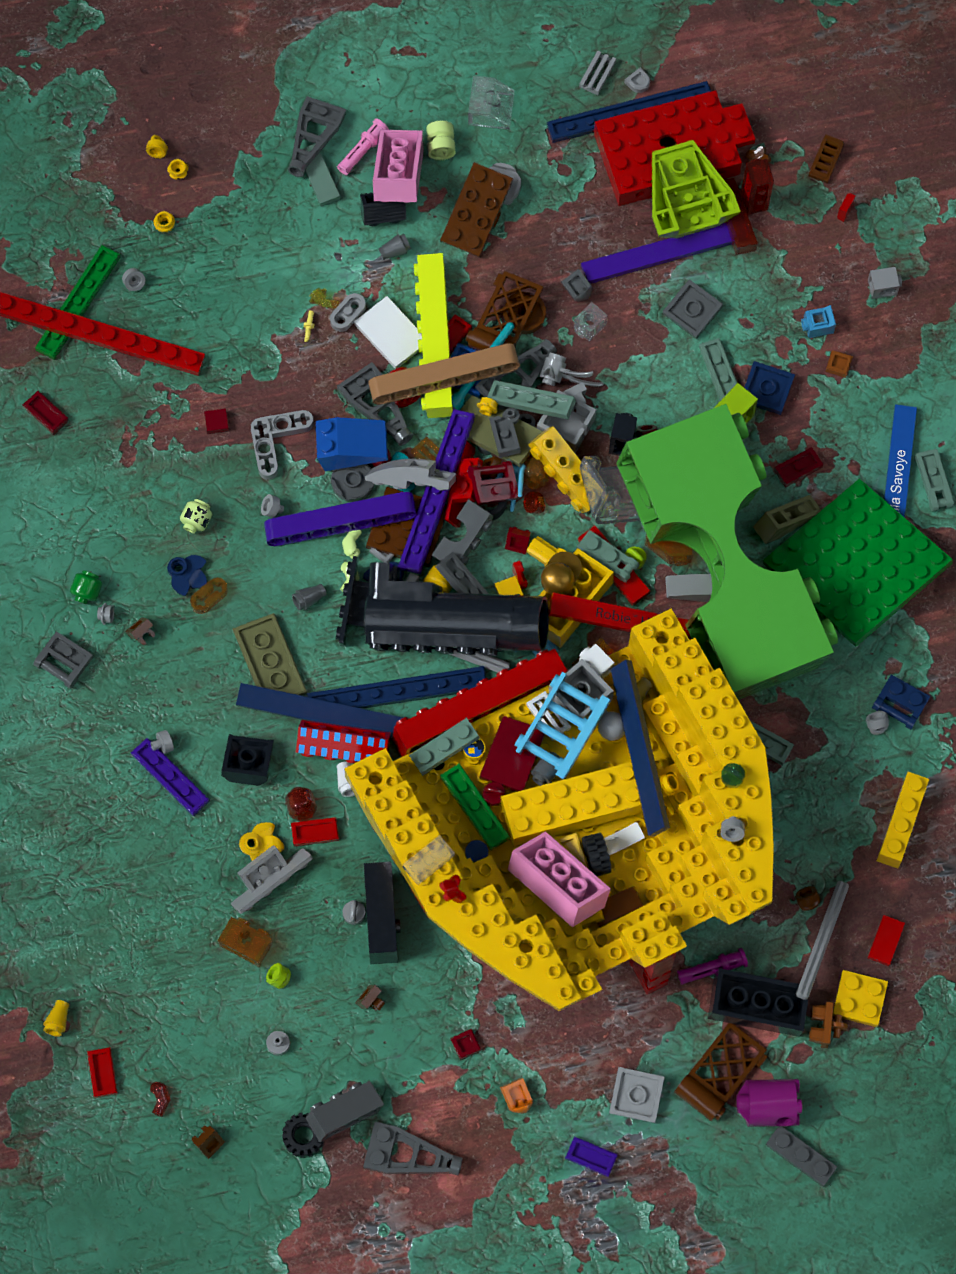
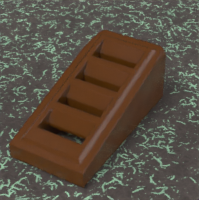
M825 135L808 176L828 184L843 150L844 141ZM823 152L833 155L834 157L832 158L830 156H827L823 154ZM821 160V161L827 162V163H829V164H831V165L829 166V165H826V164L821 163V162H819V161ZM816 167L828 171L827 174L816 170Z

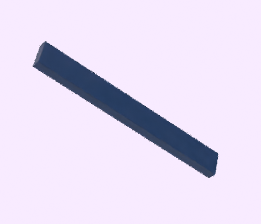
M708 81L548 121L547 128L552 143L594 133L595 121L711 92Z
M626 659L611 668V674L648 836L655 837L669 829L670 825L631 660Z
M484 666L312 692L307 693V697L364 709L454 695L464 688L472 689L476 687L479 681L486 678Z
M244 683L240 684L236 706L300 720L391 732L390 739H393L396 722L403 718Z

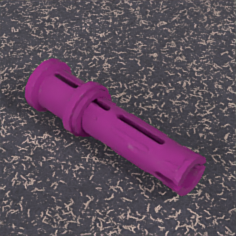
M740 947L738 951L726 955L724 953L720 954L717 959L680 971L678 970L677 975L681 985H684L685 983L713 975L719 968L733 970L742 966L746 968L748 967V961L743 948Z

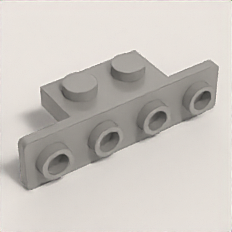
M274 845L237 872L248 890L231 902L232 907L240 914L250 910L257 901L267 897L274 888L288 881L290 876L296 871L305 868L308 862L313 859L311 854L302 848L285 861L279 850Z

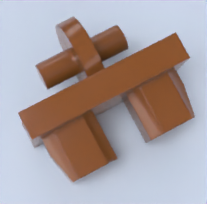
M826 1002L825 1006H812L811 1020L823 1021L822 1028H810L809 1041L821 1044V1048L828 1049L831 1030H834L833 1038L839 1039L840 1032L847 1031L848 1024L841 1022L842 1015L835 1014V1020L832 1022L833 1002Z

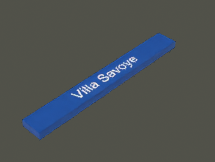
M895 404L884 500L905 518L917 407Z

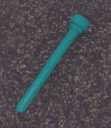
M512 322L506 324L490 348L503 345L515 327ZM476 381L463 384L458 392L452 395L453 409L461 410L465 401L463 398Z

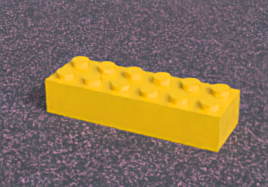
M632 762L501 796V807L513 847L523 845L545 831L553 837L643 813Z

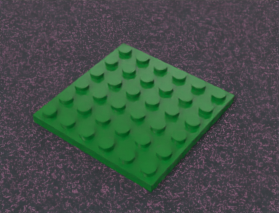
M858 479L763 560V564L770 571L776 572L798 569L802 580L811 577L820 596V602L813 604L816 612L824 619L828 618L834 628L857 647L951 566L953 559L861 479Z

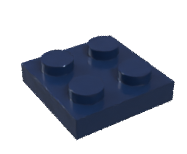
M754 361L744 388L758 399L757 408L781 415L795 374Z

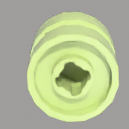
M435 121L428 124L426 131L427 140L429 141V157L434 160L452 158L456 154L455 141L453 140V124L448 121Z

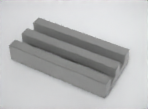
M597 50L579 83V87L599 95L616 63V58L612 57L611 59L609 55H602ZM599 60H601V62H600L598 68L596 69V71H595V73H594L592 79L590 80L589 84L586 85V83H587V81H588L590 75L592 74V72H593V70H594L596 64L598 63ZM605 63H608L609 65L607 66L597 87L593 88V85L596 82Z

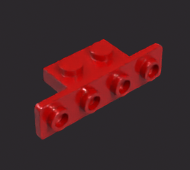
M466 442L456 471V482L449 491V500L445 511V520L455 528H459L461 525V521L457 519V516L464 507L465 502L468 499L472 502L476 501L472 480L468 476V467L474 465L482 467L483 461L480 458H474L475 447Z

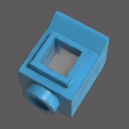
M831 305L805 311L804 318L801 319L803 331H807L808 338L834 333L836 323Z

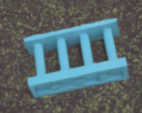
M564 672L560 676L555 675L550 684L552 687L551 692L526 734H521L515 743V746L518 747L516 749L517 753L521 755L523 750L526 749L555 766L554 769L557 770L555 775L563 780L567 777L611 702L604 695L600 699L597 697L594 699L565 682L567 674ZM559 689L588 705L589 709L592 710L589 718L584 717L582 719L553 702ZM549 709L578 726V730L581 731L578 737H572L571 739L542 722L541 720L546 711ZM537 729L565 745L566 749L569 750L565 759L562 757L558 758L529 741L535 730Z

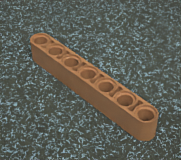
M503 344L376 376L370 379L368 384L373 403L382 405L517 370L520 367L515 346L513 344Z

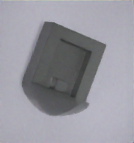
M579 269L561 282L574 301H586L592 293V286Z

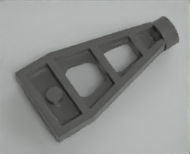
M308 96L306 97L299 112L292 161L288 167L290 174L296 177L304 175L308 165L338 132L345 118L346 109ZM309 121L326 126V129L318 136L307 132V124ZM303 139L316 143L310 152L300 149Z
M545 339L538 346L518 356L520 364L527 359H531L537 365L530 375H527L520 367L512 371L522 379L520 386L531 388L542 370L546 357L549 356V353L555 354L557 352L555 346L549 340ZM509 373L482 379L475 388L484 397H487L494 380L501 381V378ZM501 405L497 406V408L502 411L511 408Z
M371 362L337 385V389L353 408L368 419L382 420L377 414L386 407H389L395 418L386 423L387 433L395 439L399 446H403L412 439L413 434L407 428L395 402L371 407L362 400V397L370 392L369 380L382 375L373 362Z
M375 1122L363 1168L383 1174H453L459 1176L463 1157L451 1155L399 1127ZM396 1142H403L412 1148L413 1154L410 1161L396 1163L391 1160V1154ZM425 1150L433 1153L436 1156L434 1165H418L416 1161L419 1151ZM451 1160V1166L448 1168L447 1163Z

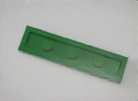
M460 763L440 775L441 780L490 851L510 839L509 834Z

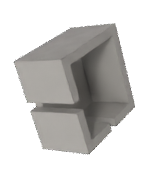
M558 390V391L556 392V393H559V394L567 395V394L563 393V392L560 391V390ZM581 401L577 403L576 412H574V405L568 420L543 414L537 424V429L541 431L554 426L574 453L577 452L584 440V435H587L596 419V409Z

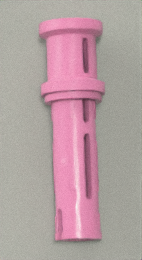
M375 118L373 125L367 132L364 131L361 134V140L337 165V169L342 174L348 175L370 148L378 145L377 141L379 140L380 130H389L385 123Z

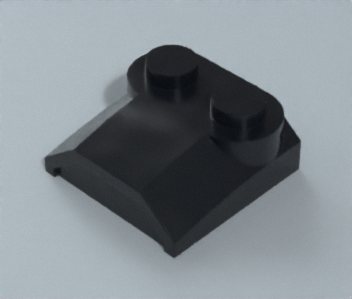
M229 734L221 776L229 782L258 786L267 782L274 740Z

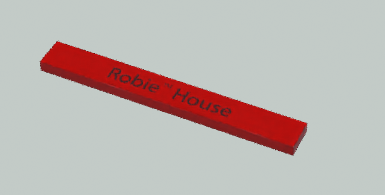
M554 592L551 594L549 616L631 632L632 627L659 615L658 613ZM677 618L687 637L691 640L686 627L689 620Z

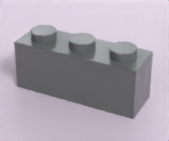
M370 1081L364 1084L358 1082L351 1086L348 1092L344 1094L338 1092L329 1098L330 1101L324 1104L321 1101L313 1105L306 1120L319 1142H322L378 1113L384 1103Z

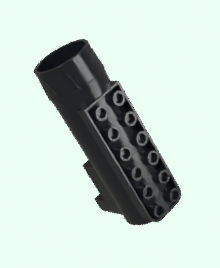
M370 563L369 593L364 608L365 644L370 645V649L388 651V647H391L392 650H397L398 652H410V648H413L414 651L420 653H432V649H435L436 652L442 654H454V650H457V652L464 655H476V651H480L481 654L486 656H498V652H504V650L513 652H543L545 650L549 631V607L545 596L442 592L441 586L433 582L399 581L400 568L393 566L391 563Z

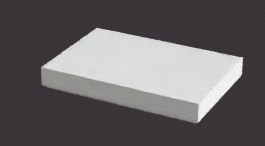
M388 296L354 321V325L395 369L419 352L418 340L422 339V333H418L413 323Z

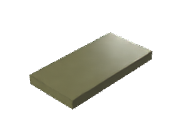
M472 395L460 410L475 415L467 440L499 457L489 418L495 416L502 417L504 411L497 408L496 414L491 416L483 415L477 407V403H480L481 399ZM519 420V422L514 424L521 453L502 457V459L511 461L512 464L521 467L531 454V448L528 444L543 431Z
M274 613L233 628V633L255 686L300 696L307 694V690Z

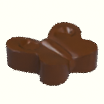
M763 146L757 147L756 150H749L746 153V157L754 161L753 170L757 173H761L766 163L771 162V157L766 155L767 151Z

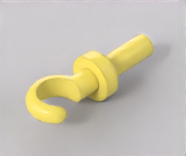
M312 310L309 311L307 322L304 323V328H306L304 342L309 341L311 329H314V324L312 323L314 311Z

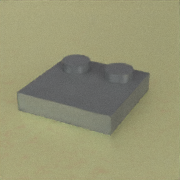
M689 279L662 313L697 339L722 309L723 304Z

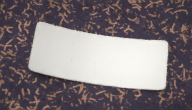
M635 822L605 837L604 840L608 848V854L612 855L642 840L645 836L638 823Z

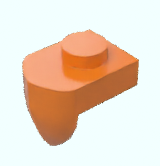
M523 1078L500 1087L511 1112L523 1114L532 1107L533 1100Z

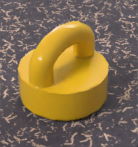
M153 135L146 146L148 155L154 158H163L167 154V144L160 136Z

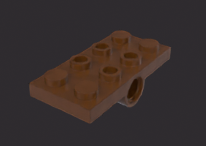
M474 162L440 241L480 258L492 229L496 227L499 221L501 208L514 179Z

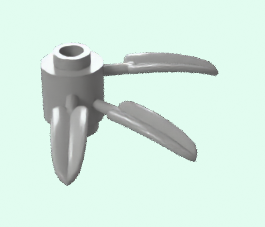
M549 353V356L546 357L539 376L543 378V383L555 386V383L560 384L562 377L577 384L583 382L586 386L604 385L603 382H590L574 378L591 377L593 371L575 372L565 369L566 358L554 353Z

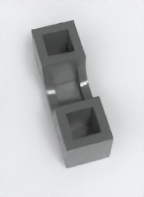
M468 499L457 516V519L466 526L465 537L458 542H453L443 537L432 556L442 561L453 551L464 566H466L469 561L467 556L471 550L475 551L481 543L479 538L484 531L487 532L491 528L494 516Z

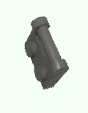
M56 631L36 657L33 665L39 669L43 668L63 681L64 685L71 689L94 657L91 653ZM49 655L72 669L73 671L70 675L48 662L47 658Z

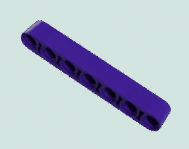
M400 492L271 518L264 522L267 545L275 547L406 521L416 516L413 494L411 492Z

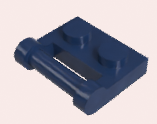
M891 675L874 702L872 709L886 712L887 715L906 725V728L912 730L931 696ZM887 699L890 702L898 705L899 707L912 713V716L909 717L908 715L891 707L890 705L884 703V700Z

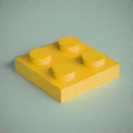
M843 970L832 1016L835 1017V1014L842 1015V1019L878 1027L888 981Z

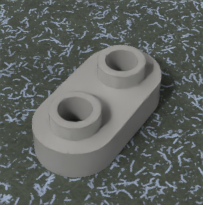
M353 293L348 295L330 315V324L334 330L343 332L354 324V321L366 309L364 297ZM353 305L359 306L357 309L352 308ZM339 320L345 321L343 324L338 323Z

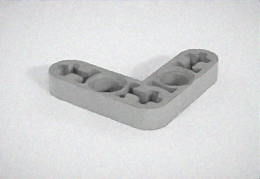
M300 410L261 417L251 423L256 461L262 478L270 480L278 474L273 438L310 431L314 421L309 411ZM301 418L306 419V425H302ZM291 419H294L295 427L293 428ZM281 420L288 423V427L284 430L276 427V424ZM259 425H262L264 428V438H260L259 430H257ZM267 444L271 449L268 453H261L258 450L259 446ZM269 459L271 472L266 471L264 460Z

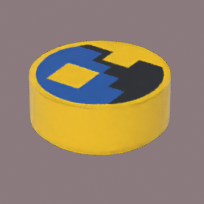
M480 738L464 748V756L471 761L481 759L485 754L486 747L484 741Z

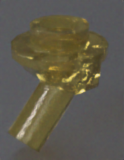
M317 288L309 295L311 297L309 300L310 304H318L325 308L336 309L339 306V301L326 299V288L322 290Z

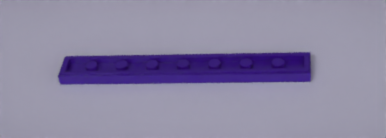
M741 218L683 237L669 238L582 262L581 268L584 277L592 284L750 239V235L744 219Z
M453 409L435 460L437 470L456 473L475 419L473 413ZM426 486L398 565L400 570L421 574L450 489L437 490L433 486Z

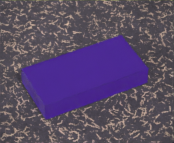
M574 1136L565 1159L609 1178L618 1155Z

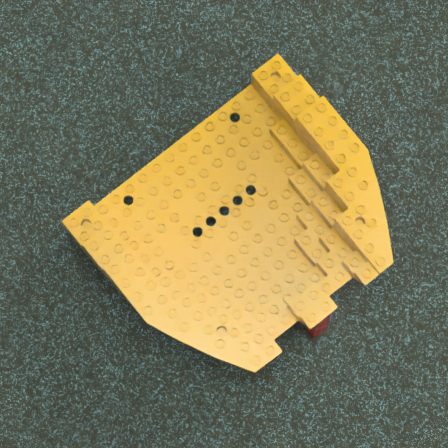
M672 608L632 627L629 645L609 655L614 661V667L626 659L631 660L636 681L638 682L644 677L652 683V688L642 702V708L658 777L663 774H673L679 783V789L674 795L663 797L670 828L655 837L648 836L644 815L639 813L552 837L558 840L573 833H578L582 843V837L602 833L605 838L635 822L641 828L645 838L609 855L612 868L611 873L597 877L610 888L608 897L634 886L644 906L601 928L597 923L584 928L580 923L571 927L507 870L513 850L521 846L513 847L511 837L492 851L488 848L487 857L475 863L472 862L471 858L467 859L465 849L468 843L474 840L484 841L440 778L441 774L460 763L483 796V789L490 782L479 779L503 715L531 725L535 717L526 703L544 691L549 695L550 685L471 723L486 747L484 756L477 761L467 759L463 754V750L443 762V769H432L422 776L409 756L413 752L392 761L385 748L344 768L345 777L371 827L381 839L390 857L403 874L428 918L465 949L509 981L558 1011L602 990L595 976L627 960L647 995L668 985V979L671 974L670 970H672L676 952L687 947L680 933L713 916L730 925L772 903L774 843L771 790L765 746L721 669L713 670L696 638L689 640ZM610 673L603 679L614 690L613 700L608 705L606 711L620 713L614 682ZM535 703L534 706L536 707V709H537L538 712H539L540 708H539V707L537 706V704ZM548 709L550 715L561 728L563 726L561 722L558 720L556 715ZM544 715V716H543V719L546 721V723H547L549 726L552 727V725L550 724V722L547 720V718H546L545 715ZM567 720L571 729L563 732V734L571 739L572 737L577 738L581 731L578 730V726ZM597 724L565 779L631 762L626 735L624 734L619 740H606L600 735ZM545 735L541 748L548 752H554L565 759L569 752L566 746L556 740L551 741L549 736ZM537 756L532 770L540 761V757ZM531 773L524 790L540 786L533 781ZM556 776L553 782L560 781L563 779ZM504 788L505 795L515 793L513 790ZM501 804L498 806L489 805L509 834ZM731 816L737 817L745 825L744 837L736 842L727 841L721 836V824ZM453 875H458L461 879L458 888L466 894V900L462 903H456L453 900L445 901L443 898L444 891L441 890L439 884L445 879L448 880Z

